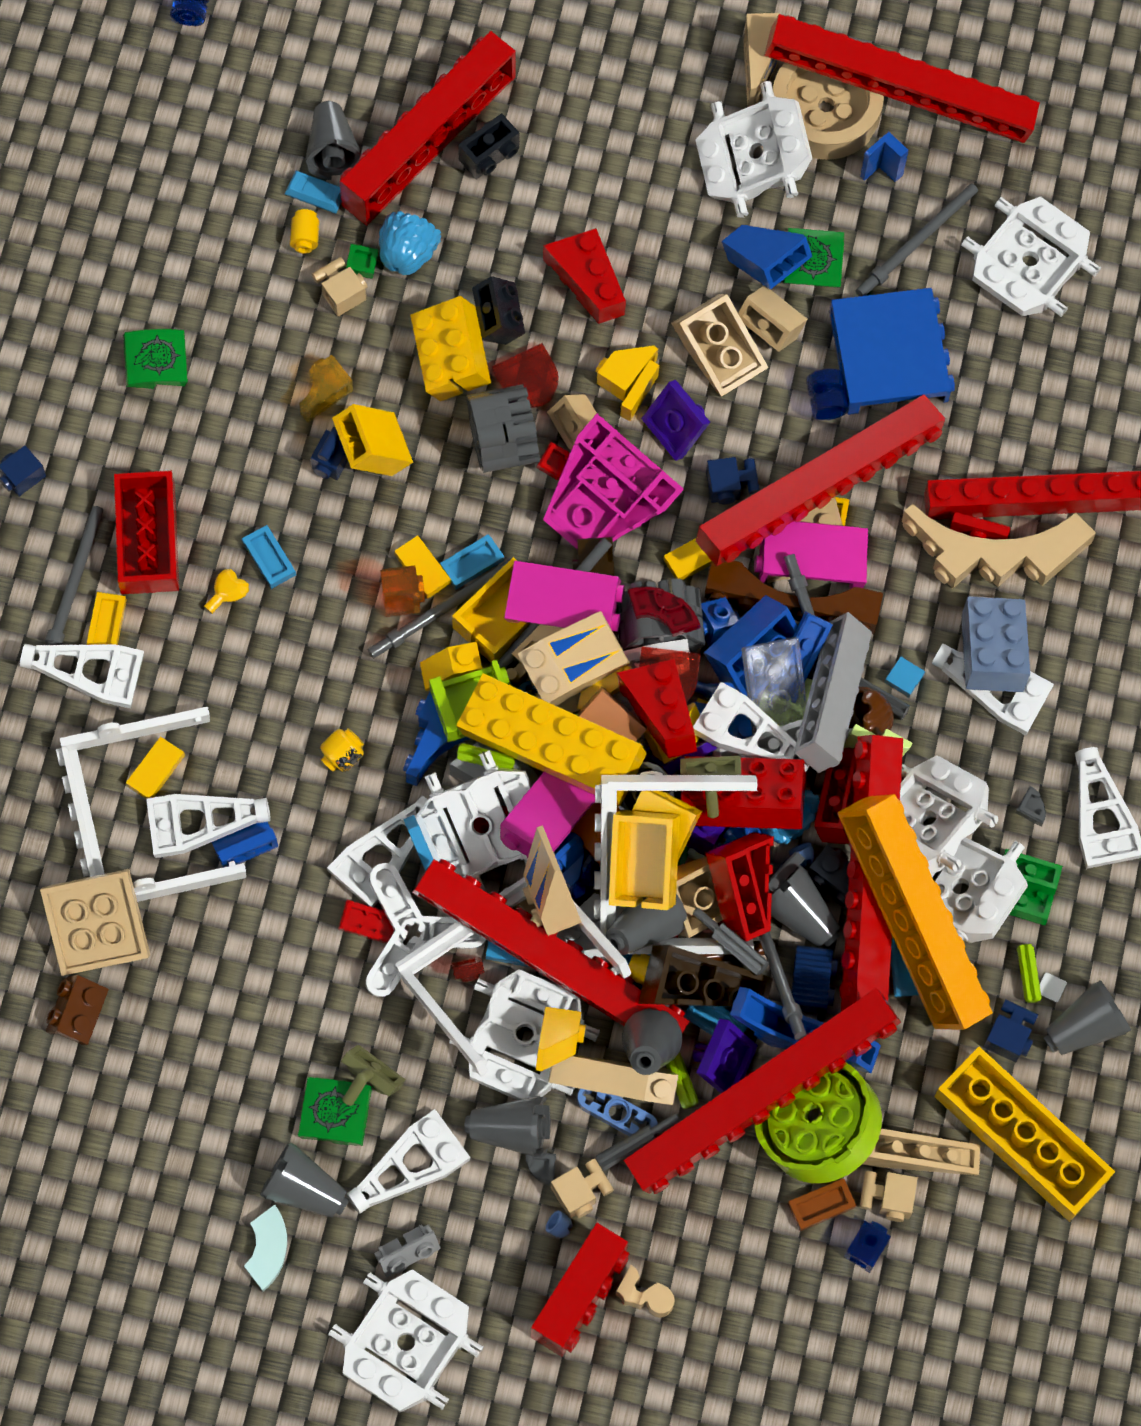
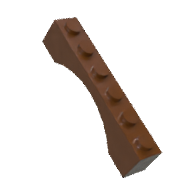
M733 560L730 563L724 562L717 567L711 562L704 598L712 601L726 597L730 604L738 605L739 608L749 611L767 595L787 606L795 620L801 621L803 614L797 596L778 591L764 584L750 573L742 562ZM853 587L845 592L827 597H811L810 601L815 616L830 622L849 612L874 635L883 593Z

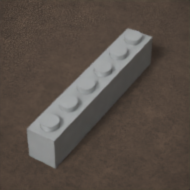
M849 612L830 621L833 626L819 654L794 751L797 756L804 759L818 773L837 766L842 760V752L848 736V728L854 712L856 696L859 692L858 687L869 650L872 632Z

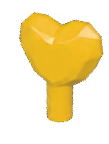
M232 569L221 571L215 580V595L204 607L213 614L223 602H233L245 597L249 592V584L243 579H238Z

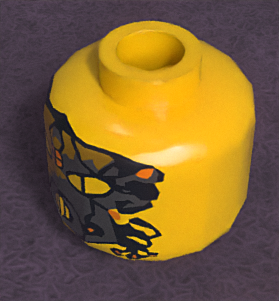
M349 728L345 731L337 729L321 744L320 749L324 754L321 761L333 772L337 768L342 772H347L363 757L364 751L362 747L364 743Z

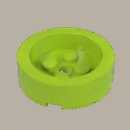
M848 1063L836 1073L831 1074L829 1071L820 1078L821 1082L809 1091L801 1090L794 1095L796 1099L784 1108L776 1107L769 1112L771 1116L766 1121L755 1125L757 1139L764 1151L780 1169L792 1178L807 1183H827L841 1179L860 1167L870 1156L877 1144L882 1126L880 1102L870 1085ZM813 1109H820L822 1115H819L816 1120L809 1122L807 1120L809 1112Z

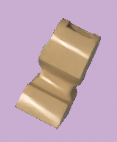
M630 1265L616 1292V1296L622 1300L623 1305L636 1307L639 1310L647 1306L649 1312L658 1318L669 1315L675 1302L671 1290L663 1284L656 1283L647 1290L639 1292L636 1290V1285L639 1282L640 1276L637 1269Z

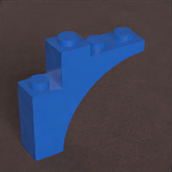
M429 692L426 700L421 699L417 706L415 715L418 716L419 727L424 729H420L416 737L415 745L418 747L414 755H408L403 767V771L406 772V782L418 786L422 776L437 758L455 745L471 739L464 737L451 742L447 741L431 692Z
M739 988L730 1013L732 1017L753 1030L755 1037L771 1047L787 1049L799 1041L795 1039L790 1024L785 1021L782 1013L783 1006L764 998L750 988ZM803 1015L802 1023L807 1035L824 1024ZM873 1041L870 1050L858 1057L854 1054L845 1062L857 1071L872 1073L881 1045Z

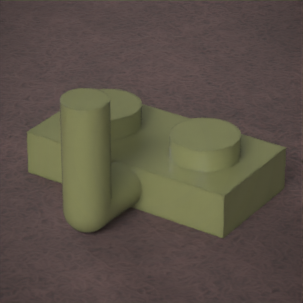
M741 755L680 759V775H741ZM705 791L707 816L716 818L719 816L717 791Z
M356 1045L347 1051L341 1060L342 1063L348 1066L349 1071L356 1075V1078L342 1099L349 1106L354 1104L367 1082H370L378 1093L390 1097L400 1090L406 1081L405 1078L360 1045Z

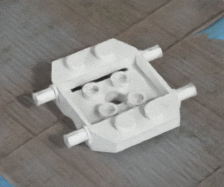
M765 81L760 84L763 95L762 102L728 116L724 115L722 102L712 103L710 106L714 120L695 140L708 195L714 199L734 203L738 218L748 215L745 201L757 197L766 189L785 186L787 198L797 196L798 192L795 181L802 178L812 160L799 102L795 99L774 96L771 81ZM726 137H730L731 146L733 149V154L737 166V172L741 185L738 186L733 171V166L728 150ZM763 146L762 155L754 159L753 152L755 148Z
M1000 197L995 207L1008 215L1007 220L985 246L979 245L969 236L966 237V240L961 245L974 254L973 259L976 260L972 281L1021 316L1041 313L1049 308L1062 317L1068 307L1056 300L1055 296L1064 283L1080 268L1090 273L1093 277L1101 269V267L1086 256L1090 231L1042 197L1035 198L1018 206H1013L1003 197ZM1026 223L1031 228L1036 230L1038 233L1043 235L1045 238L1050 240L1052 243L1060 247L1062 250L1067 252L1069 256L1066 257L1063 254H1061L1055 247H1051L1049 244H1047L1042 239L1037 237L1034 232L1029 231L1028 229L1023 227L1024 224ZM1032 256L1037 260V264L1028 266L1023 262L1022 258Z
M490 750L479 754L486 770L483 772L484 775L444 790L440 785L436 772L425 776L424 778L431 794L428 801L415 816L433 860L435 859L439 862L440 859L448 861L456 867L454 872L463 878L466 875L475 878L482 884L480 888L484 891L486 890L480 878L481 874L517 859H524L525 864L528 860L526 855L517 850H510L500 840V824L506 816L494 788L498 786L510 813L532 787L525 770L499 768L496 766ZM482 817L488 821L489 830L486 833H479L474 829L473 823L476 818Z
M938 755L914 768H909L902 764L901 777L904 780L901 782L900 801L904 807L906 820L915 831L918 847L928 860L930 873L941 871L945 866L953 871H957V867L960 868L961 860L953 856L961 840L974 833L982 822L990 827H994L998 822V816L988 812L989 787L987 783ZM927 786L968 808L966 812L962 811L953 804L925 790ZM930 817L936 818L933 824L923 825L926 819Z
M965 837L961 840L953 856L961 860L960 868L957 867L958 870L953 871L945 866L935 882L940 887V896L944 905L953 916V925L957 934L964 941L973 943L993 939L1028 887L1027 881L1016 863V860L1025 849L1021 843L1018 844L1017 841H1014L1006 855L1002 856ZM965 883L969 885L968 890L963 894L953 892L958 884Z
M520 969L503 978L495 985L478 978L474 990L489 995L491 999L474 1036H471L470 1039L465 1038L476 1052L486 1059L488 1072L480 1076L469 1063L470 1080L516 1100L537 1096L543 1097L551 1089H557L571 1096L575 1087L548 1082L551 1067L538 1074L485 1051V1049L489 1047L536 1068L545 1007L581 1012L580 998L560 986ZM581 1015L580 1024L586 1025V1024H584V1020H582V1015ZM586 1025L584 1037L596 1042L600 1030ZM521 1027L530 1028L534 1034L533 1038L526 1042L519 1040L516 1036L518 1029Z
M410 1270L389 1282L382 1281L370 1272L367 1275L368 1279L365 1278L363 1284L378 1292L379 1297L356 1332L350 1334L335 1324L332 1327L333 1330L331 1329L328 1334L344 1344L343 1375L398 1412L407 1410L427 1400L443 1410L449 1398L434 1390V1385L444 1368L458 1349L461 1350L463 1348L477 1358L484 1346L473 1341L467 1335L469 1306L414 1270ZM398 1299L449 1332L447 1337L396 1304ZM402 1335H411L415 1339V1345L411 1350L404 1351L398 1347L397 1342ZM365 1348L369 1349L370 1351H372L373 1353H375L376 1355H378L379 1357H381L382 1359H384L385 1361H387L403 1373L407 1374L417 1382H412L411 1380H409L408 1378H406L405 1376H403L402 1374H400L399 1372H397L396 1370H394L393 1368H391L390 1366H388L387 1364H385L384 1362H382L381 1360L367 1352Z

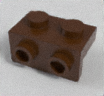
M79 975L66 977L57 989V996L59 997L56 1005L48 1013L46 1032L51 1035L59 1034L81 1045H88L109 989Z

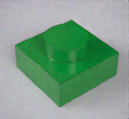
M350 244L346 269L351 267L355 274L360 273L365 278L373 279L378 249Z

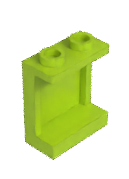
M497 659L491 661L490 667L446 681H442L440 676L429 680L430 692L448 742L466 737L456 725L483 673L506 684L510 683L505 667L500 668Z

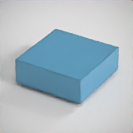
M900 657L884 683L910 697L926 671Z

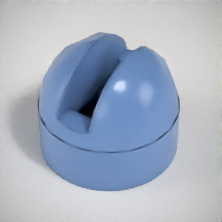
M811 843L800 844L789 851L790 856L795 852H799L805 858L800 864L803 868L814 861L815 855Z
M560 1210L555 1211L547 1221L546 1231L555 1237L563 1238L569 1235L570 1231L568 1229L572 1228V1221Z

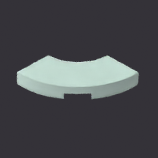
M273 1205L250 1223L255 1233L256 1247L244 1268L262 1291H265L279 1275L287 1251L286 1227L276 1205Z

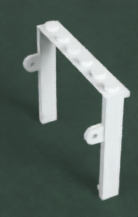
M208 707L124 725L107 723L99 726L95 731L60 738L61 748L56 749L59 766L65 765L67 775L62 776L65 794H72L73 803L68 804L71 821L77 820L79 831H74L77 849L83 848L85 858L80 859L84 877L104 874V869L77 750L210 722ZM231 861L228 867L155 882L153 878L139 879L133 882L137 902L243 879L246 878V869L244 863L235 865V861Z
M645 771L640 775H601V785H595V803H601V814H595V832H601V843H595V861H600V871H594V889H600V900H594V918H600V928L598 929L605 937L607 930L615 921L616 906L609 905L612 824L613 814L617 813V791H757L756 775H663V773L657 771ZM670 938L653 944L672 945L696 954H731L714 938ZM753 939L747 941L746 943L754 949ZM653 945L628 954H651Z
M523 877L499 893L507 899L506 905L513 908L526 899L522 889L527 887L525 878ZM574 902L582 923L573 926V928L577 932L582 930L613 965L611 970L615 976L620 973L625 979L632 974L626 959ZM456 921L442 933L431 938L427 943L403 957L395 966L406 986L476 1072L483 1076L488 1072L486 1059L476 1052L414 976L415 973L475 934L474 931Z

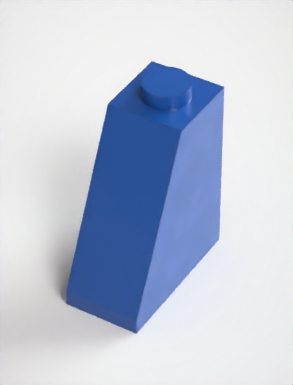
M741 225L722 240L728 261L770 290L813 257L806 236L798 233Z

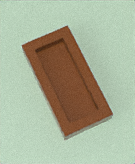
M844 1178L788 1201V1206L799 1231L855 1209L857 1206Z

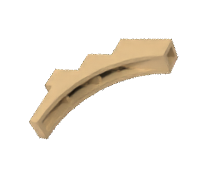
M914 504L904 511L902 518L903 527L911 536H916L923 543V547L929 555L937 557L933 566L935 576L943 584L947 583L952 589L977 567L981 576L987 582H993L997 587L1022 566L1026 575L1031 580L1038 581L1043 586L1092 544L1096 534L1077 513L1059 525L1039 534L1018 539L998 540L972 537L951 530L929 518Z

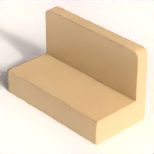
M579 394L564 395L547 413L571 452L578 434L597 412L587 396Z

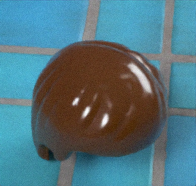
M858 687L859 692L856 696L849 729H852L857 724L880 736L886 729L891 730L894 716L892 707L886 697L872 688Z

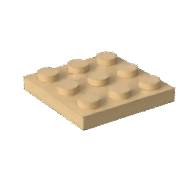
M129 869L45 886L40 889L61 976L150 957Z

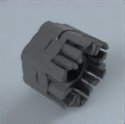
M523 384L466 395L471 433L479 467L483 473L540 462L535 421L531 412L530 401L527 400L528 392Z
M671 578L673 595L682 598L692 608L701 626L700 629L675 637L672 636L668 627L658 620L648 617L636 619L628 591H625L623 602L617 603V614H620L618 627L619 643L623 651L683 639L688 641L689 656L699 648L704 647L705 638L700 588L689 585L685 586V582L682 579ZM667 579L659 581L658 588L669 592V581ZM642 581L632 583L629 589L642 587ZM646 581L645 587H656V583ZM659 657L640 660V662L659 661Z

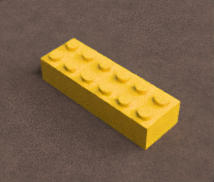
M484 673L456 725L464 736L594 795L595 785H601V775H636L647 754L641 744ZM617 791L618 806H621L628 791Z
M980 1046L938 1088L934 1096L1069 1222L1115 1173L1105 1161Z

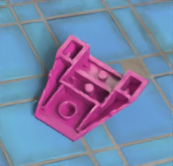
M596 413L575 440L543 520L577 550V539L612 537L614 542L626 533L666 511L684 488Z

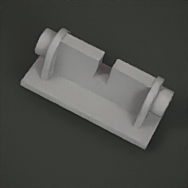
M421 1224L403 1234L407 1243L401 1246L396 1238L378 1247L379 1251L375 1252L374 1255L378 1263L381 1264L386 1278L394 1273L402 1272L407 1266L421 1259L428 1258L435 1251L441 1249L436 1235L429 1224L424 1227Z

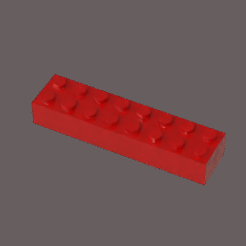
M492 31L485 37H479L474 42L472 50L466 56L461 55L456 60L452 70L447 74H442L435 82L434 87L428 93L424 92L409 112L405 111L401 114L397 124L391 130H386L382 133L378 143L372 149L369 148L362 153L359 162L353 168L349 167L343 172L340 177L342 206L367 226L516 77V50Z

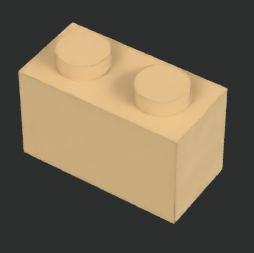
M762 286L749 295L738 313L748 328L778 352L798 338L808 320L766 286Z

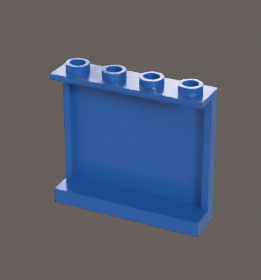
M932 288L831 300L829 314L847 415L858 414L860 406L915 400L922 395H925L927 398L943 396L944 403L949 401L951 392L955 390L953 375H948L947 366L950 365L948 349H943L942 340L945 339L943 323H938L937 314H940V304L938 297L934 298Z

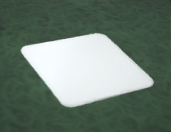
M1045 973L1040 983L1041 995L1058 1002L1067 982L1049 973Z

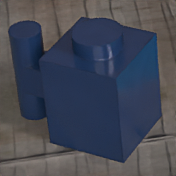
M333 426L331 431L325 430L310 459L311 467L318 476L325 479L331 477L338 480L348 459L336 427Z
M736 457L708 460L706 475L711 503L718 502L719 504L726 505L739 500L741 485H747L749 494L752 495L760 491L755 459H745L743 461L745 470L739 471Z
M1005 999L1001 1010L1010 1014L1011 1017L1009 1019L1000 1014L998 1015L983 1048L1016 1063L1020 1055L1027 1056L1033 1040L1028 1038L1032 1029L1021 1025V1023L1025 1021L1034 1025L1039 1014Z

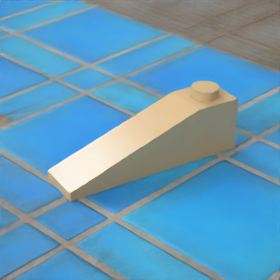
M574 1055L551 1066L548 1082L631 1099L673 1105L679 1075L670 1069L664 1068L650 1075H642L632 1068L631 1063Z
M881 1129L877 1144L863 1165L977 1176L979 1175L980 1145Z

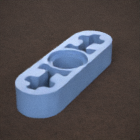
M580 1089L578 1092V1105L583 1111L628 1136L639 1130V1127L632 1122L630 1128L625 1126L630 1121L632 1112L637 1114L634 1117V1121L643 1124L645 1121L650 1122L649 1125L651 1127L658 1124L653 1115L619 1096L596 1092V1099L604 1103L605 1098L610 1099L605 1105L604 1113L599 1112L601 1109L600 1104L592 1102L590 1105L586 1104L584 1094L590 1095L592 1091ZM614 1105H621L625 1108L627 1114L624 1119L616 1121L609 1116V1109Z

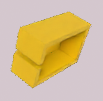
M458 296L410 315L425 390L428 394L441 402L463 394L461 387L471 391L491 383L477 312L473 304L462 296Z
M514 557L452 615L453 629L467 642H477L479 653L490 663L496 659L498 661L530 624L521 621L519 623H511L504 618L514 561H517Z
M620 810L613 814L609 905L637 907L641 904V908L669 910L676 905L680 815Z

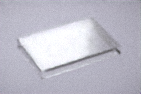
M792 637L742 647L747 697L779 726L803 719L807 699L799 638ZM751 721L752 734L755 735L756 726Z

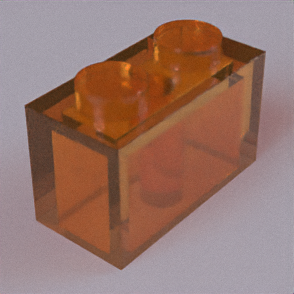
M415 565L380 570L386 617L420 613V603L425 602L423 576L416 574Z

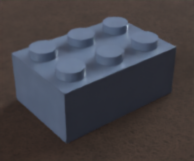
M968 596L961 614L966 689L1024 692L1030 677L1025 600Z

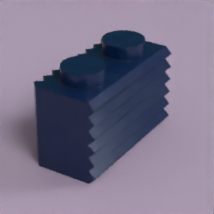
M797 946L791 993L795 1003L799 1004L801 1011L825 1014L827 1006H833L835 988L830 987V976L836 977L838 959L832 958L833 950Z

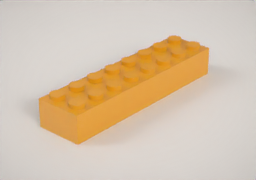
M895 794L870 796L839 811L837 814L934 1029L965 1030L992 1014L989 997L978 981L975 966L969 961L965 952V943L957 934L953 925V916L944 905L940 896V887L931 876L928 869V860L918 847L915 831L906 820L901 801L897 799Z

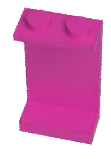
M793 521L786 525L779 534L775 536L771 534L764 538L759 544V555L755 557L754 572L759 573L758 579L763 583L768 575L790 577L783 557L795 554L801 574L805 575L806 579L849 583V589L853 587L864 588L867 583L868 528Z
M514 561L504 618L511 623H519L521 621L566 628L601 611L612 631L617 632L620 622V614H616L617 603L623 602L625 585H621V580L618 576Z
M543 772L500 824V840L510 850H517L528 858L536 829L543 825L552 850L555 852L595 803V795Z

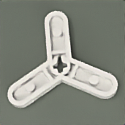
M389 863L378 864L372 869L369 876L370 885L395 931L366 977V988L368 992L376 997L389 995L400 981L401 976L395 966L398 961L456 922L452 917L422 916L398 870ZM414 923L419 926L417 931L420 933V937L413 936L407 945H404L403 941L408 933L404 929L405 926L411 927ZM475 933L454 948H478L486 939Z

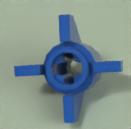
M574 832L569 833L554 852L569 888L580 877L585 853L583 840Z

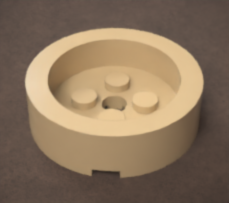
M784 63L781 66L773 84L774 96L795 99L799 102L812 158L830 160L849 156L862 149L870 141V138L878 128L884 101L883 95L788 63ZM824 101L834 106V109L830 112H824L820 110L819 105Z

